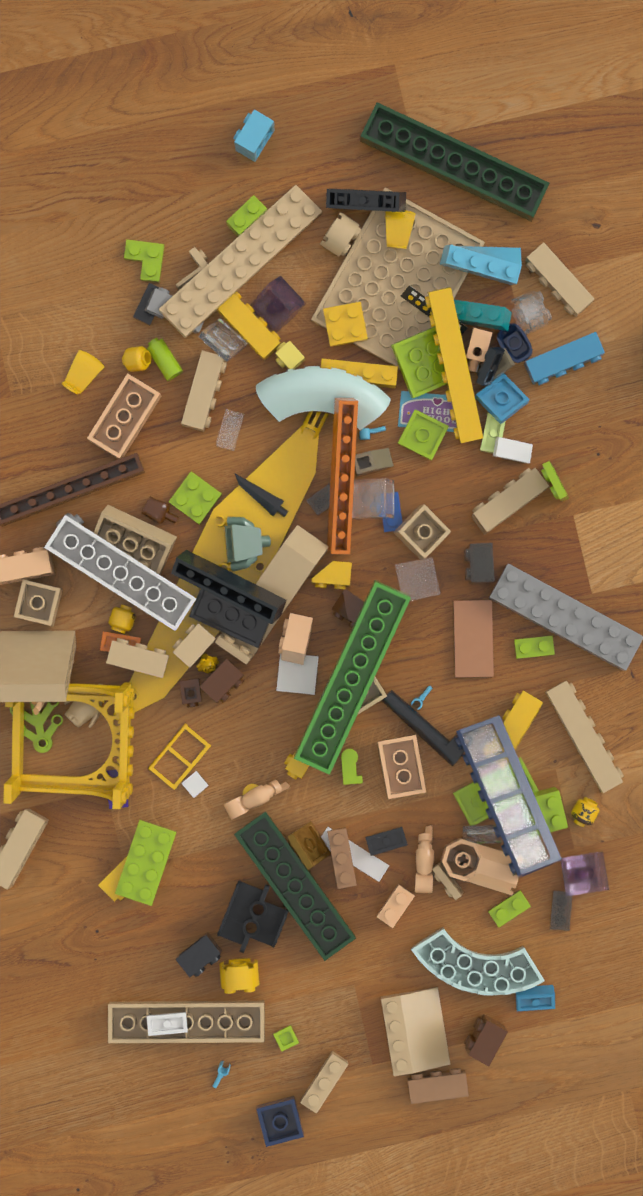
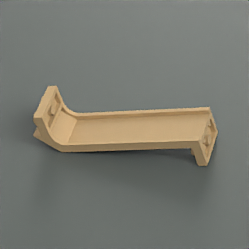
M297 525L256 585L286 599L284 612L316 564L325 555L329 546ZM279 618L273 624H269L265 636L262 640V643L264 642V640L266 639L274 625L277 623ZM224 632L215 641L216 644L245 664L253 658L259 649Z

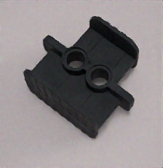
M239 880L220 925L217 936L241 944L239 951L241 953H244L249 938L274 948L289 911L264 901L270 888L268 884L265 885L264 890H261ZM256 904H260L264 908V912L260 915L253 912V906ZM249 922H253L257 926V930L253 933H249L246 930V924Z

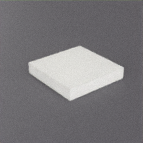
M280 654L276 691L315 695L318 656L306 655L304 665L281 660Z

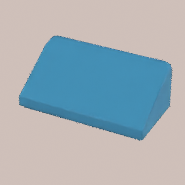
M553 985L535 986L515 993L517 1011L555 1009Z

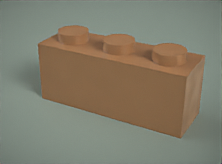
M346 827L328 830L337 888L357 886Z
M461 1068L450 1069L449 1073L432 1071L427 1076H423L422 1073L412 1074L411 1078H407L411 1104L468 1097L465 1070L461 1071Z

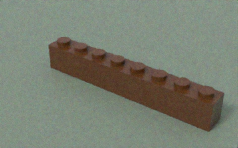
M138 453L0 504V526H6L144 474L145 471Z

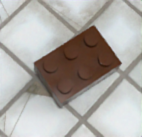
M483 1014L482 1018L478 1017L473 1026L475 1030L472 1035L469 1033L464 1044L469 1056L490 1066L508 1031L503 1024Z

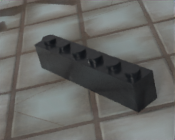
M185 550L176 557L171 574L270 624H273L281 617L287 601L188 550Z

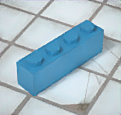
M594 332L525 361L524 365L532 384L538 383L540 386L549 382L548 378L556 376V378L566 375L567 370L573 368L576 371L583 368L586 362L591 361L592 364L600 361L605 351L597 333Z

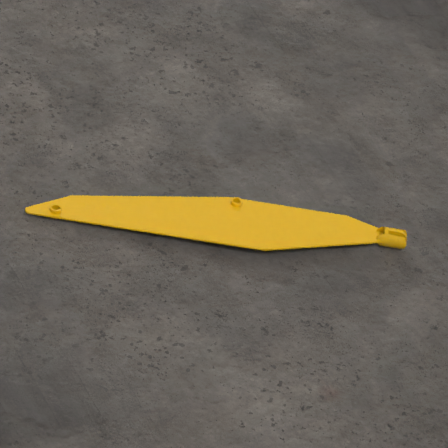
M309 411L302 426L246 478L251 483L284 500L281 506L289 511L287 515L283 517L277 512L274 516L270 515L241 486H238L213 509L192 553L218 566L221 563H227L225 527H218L216 525L222 524L223 518H216V516L222 515L225 518L244 517L252 522L255 527L261 529V536H270L271 545L270 547H262V555L257 556V561L247 569L230 570V572L254 584L257 583L277 554L316 474L319 433L329 413L325 412L318 428L314 426L322 411H317L311 425L308 424V421L313 411ZM262 563L264 566L263 570H257L256 565ZM225 565L220 566L227 570V567ZM181 578L176 585L197 598L201 589ZM194 603L176 631L162 622H158L147 645V650L154 651L155 648L165 650V655H169L163 678L134 671L129 683H132V688H135L137 698L131 702V707H134V713L163 699L189 669L173 653L175 650L173 645L180 638L184 640L188 636L185 632L192 624L196 626L199 623L214 637L220 632L189 617Z

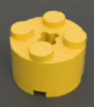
M250 958L229 960V964L224 965V961L219 963L220 982L224 993L231 994L235 993L236 990L254 992L255 987L259 986L258 960L254 959L253 963Z

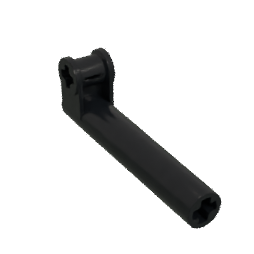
M393 690L382 700L387 707L451 766L464 754L463 749L459 750L454 737L449 741ZM469 734V737L467 738V740L469 741L466 744L467 748L471 745L473 740L471 734Z

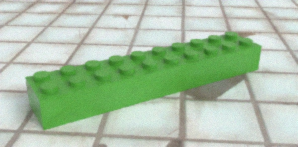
M374 580L298 745L294 759L330 775L409 604L410 595Z

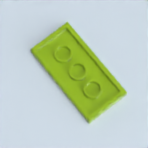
M519 757L518 759L532 791H539L522 758ZM510 763L506 764L503 770L499 768L481 778L490 799L520 788ZM474 782L453 793L471 827L489 818L485 810L488 808L486 801H481L478 791L481 789L479 784H474ZM520 793L494 803L495 813L497 814L518 803V796L523 794Z

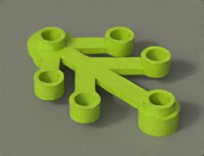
M30 702L33 716L24 710V720L35 726L37 733L35 734L26 729L24 725V736L33 741L35 750L40 753L48 752L51 749V737L58 726L63 724V717L61 715H54L51 719L52 724L44 732L43 724L54 707H57L60 702H57L55 705L47 702L48 704L43 712H39L37 715L33 712L35 706ZM10 707V713H11L12 715H13V707ZM55 717H60L61 722L59 724L54 722ZM42 739L46 741L44 747L39 745V741Z

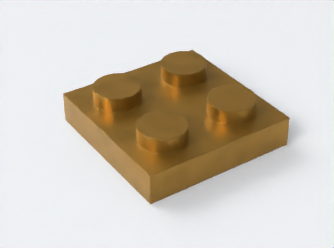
M311 821L287 836L291 846L296 850L307 870L331 854Z

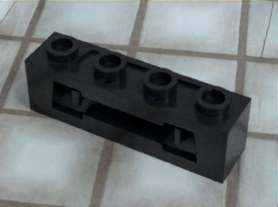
M331 188L327 189L326 208L405 212L407 192Z

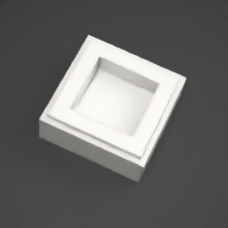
M197 771L182 782V785L193 798L209 786Z

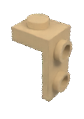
M194 247L189 251L190 256L199 268L176 284L178 290L208 265L205 261L208 258L201 249L198 251Z

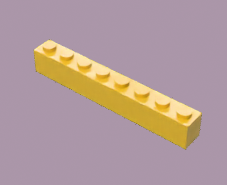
M451 287L427 292L428 296L425 297L427 308H431L432 315L429 316L431 327L435 326L436 334L433 335L435 346L439 345L440 349L437 357L439 365L443 364L444 372H441L443 383H447L448 391H445L447 402H451L452 409L449 412L451 421L455 420L456 428H453L455 439H459L460 443L482 439L481 424Z

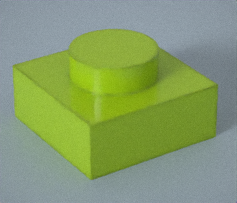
M291 1025L273 1033L281 1051L299 1043Z

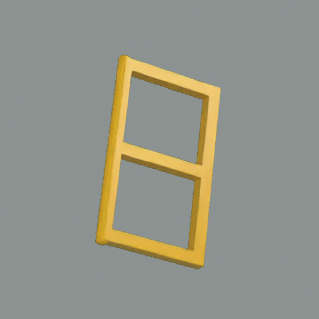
M185 723L148 767V770L152 771L175 790L211 745ZM185 729L206 746L192 764L171 747ZM168 750L188 766L187 770L175 784L171 783L153 768Z

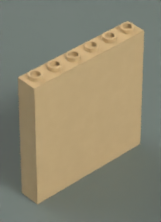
M0 631V702H66L76 651L75 631Z

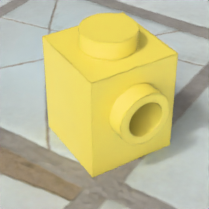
M291 341L288 343L283 342L276 348L277 352L275 354L277 359L275 361L281 368L286 367L287 369L295 370L305 361V357Z

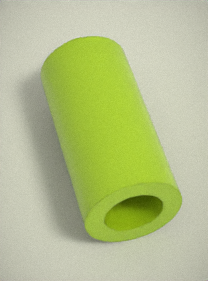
M155 338L148 343L149 347L147 350L167 381L174 379L183 372L163 339Z

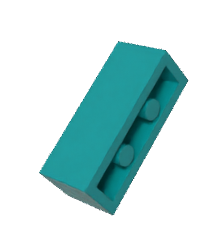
M454 300L458 321L462 324L508 331L512 312L506 307Z

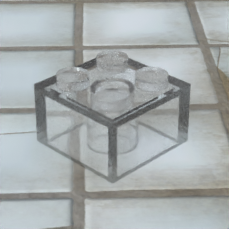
M386 478L354 480L352 519H394V480Z

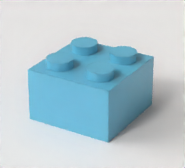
M254 109L252 114H247L243 122L245 123L242 130L238 129L233 139L235 140L236 151L256 162L275 128L273 120Z

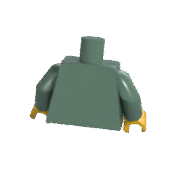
M222 515L216 516V518H223V523L216 525L218 527H225L227 563H221L219 566L225 565L228 571L247 569L257 561V556L262 555V547H270V536H261V529L255 527L252 522L244 517L225 518Z

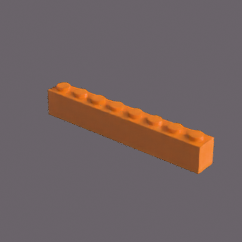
M335 398L327 538V546H329L327 550L331 554H350L358 400L354 398Z

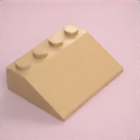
M107 505L102 511L94 530L96 535L161 575L177 539V536L110 505Z
M438 987L381 996L393 1075L411 1074L450 1065Z

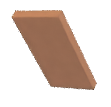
M492 600L453 601L455 678L494 677Z

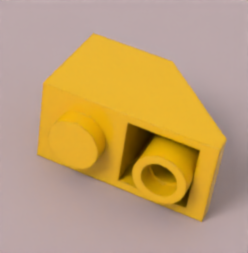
M332 561L312 578V584H315V587L327 588V585H334V589L340 590L346 589V586L350 587L352 563Z

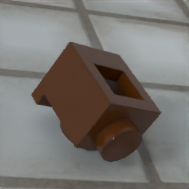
M200 680L179 681L182 704H187V708L199 706L198 702H202ZM190 690L195 691L194 697L188 696Z

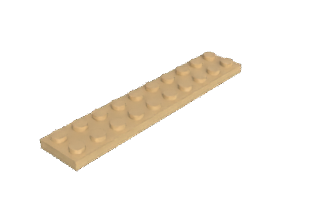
M295 185L161 306L159 312L186 338L322 214V210Z

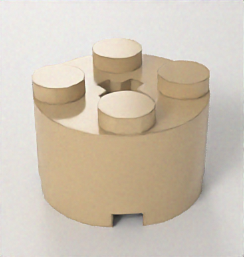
M341 212L338 214L340 219L334 220L323 239L326 242L322 240L320 243L321 246L338 257L346 255L351 247L349 244L350 240L356 239L361 231L358 223Z

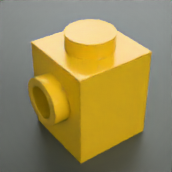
M289 754L284 762L287 765L285 768L288 770L287 775L295 780L298 777L302 779L309 765L294 759L292 754Z

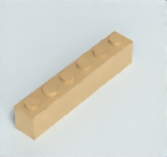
M564 681L545 693L601 793H605L623 783L621 778L624 775L620 768H615L612 763L614 757L602 745L605 741L600 733L596 734L593 728L595 723L590 716H586L584 712L586 707L582 700H577L575 687L572 683L568 684L567 681Z

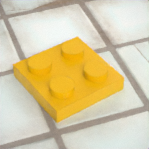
M361 302L323 308L330 347L368 340Z

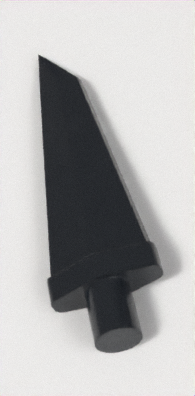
M235 474L239 486L265 508L270 515L274 516L276 512L283 517L287 515L289 511L281 506L284 500Z

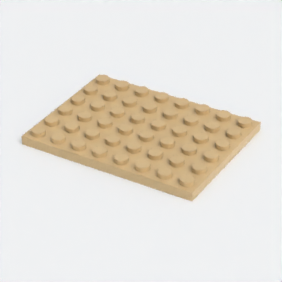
M407 199L406 210L416 213L407 249L387 247L385 211H372L311 321L326 328L323 308L361 302L368 340L353 344L393 366H398V369L400 367L391 345L432 328L429 317L401 297L402 293L409 285L425 297L428 296L427 292L451 287L454 299L468 273L440 265L444 246L451 244L454 246L483 247L485 244L484 241Z

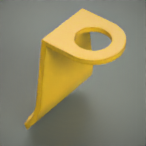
M407 210L405 212L385 211L387 247L407 249L416 213Z
M79 350L65 381L61 384L71 392L81 394L104 369V365L91 354Z

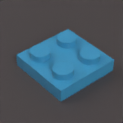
M504 373L495 379L491 385H487L475 395V399L500 424L523 408L530 400Z

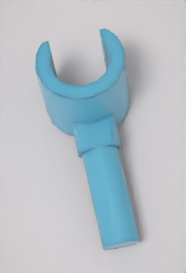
M385 426L374 429L363 428L359 432V439L370 440V434L386 431Z
M428 686L419 698L412 700L411 705L414 701H419L421 705L417 710L421 709L423 700L433 688Z
M224 1061L220 1062L217 1078L212 1085L214 1088H217L223 1076L229 1074L231 1064H229L228 1068H223Z

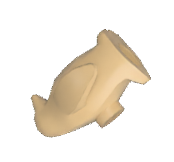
M73 701L64 715L78 728L92 718L88 726L91 728L99 718L100 712L89 704Z

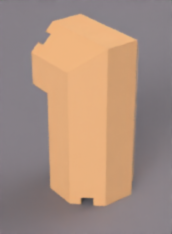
M462 838L444 846L440 860L450 877L513 895L514 892L511 888H516L518 876H513L510 870L509 863L512 862L509 855L505 857L503 851ZM514 855L519 869H522L519 861L523 862L524 858Z

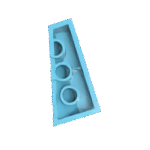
M450 244L444 246L440 265L513 285L518 282L522 266L521 248L454 246Z

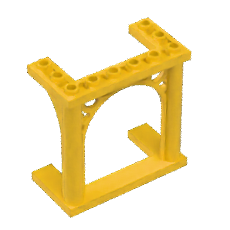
M124 682L121 686L69 683L66 701L83 702L96 708L106 718L112 732V748L108 759L98 770L84 776L23 774L24 702H5V707H13L12 776L4 783V803L12 804L22 791L83 794L107 798L113 802L112 809H121L133 791V784L130 783V776L133 775V764H130V757H133L134 747L130 745V741L134 736V726H131V719H134V707H131V702L135 698V688H132V683ZM104 700H108L104 707L99 705V701L104 703ZM115 704V712L118 713L113 716L109 715L108 707ZM120 717V719H119V721H118V724H120V725H119V726H115V725H114V719H117V718ZM115 739H119L120 743H116ZM114 756H118V757H119V758H117V762L119 763V765H118L117 763L113 762V757H114ZM107 766H112L117 770L118 776L116 778L108 775L106 771ZM101 773L103 777L98 779L97 776Z

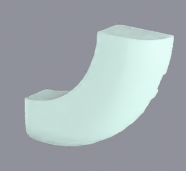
M308 366L304 369H288L287 372L278 375L274 374L256 385L259 399L279 422L291 415L307 411H322L334 414L335 398H354L358 400L357 428L362 430L377 419L387 409L391 401L376 385L366 382L361 376H354L346 373L345 370L337 368L327 369L320 368V366Z
M442 927L411 948L418 960L437 978L457 989L471 993L491 996L509 995L533 988L545 981L523 946L503 954L477 953L458 944Z

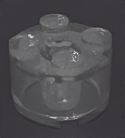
M530 291L511 299V304H514L515 307L512 309L514 319L519 327L524 328L526 335L548 326V321L552 319L550 311L545 309L543 304L544 297L540 291Z

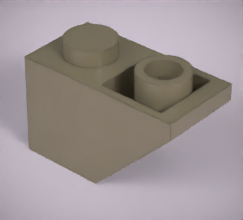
M389 448L355 455V472L357 477L394 467Z

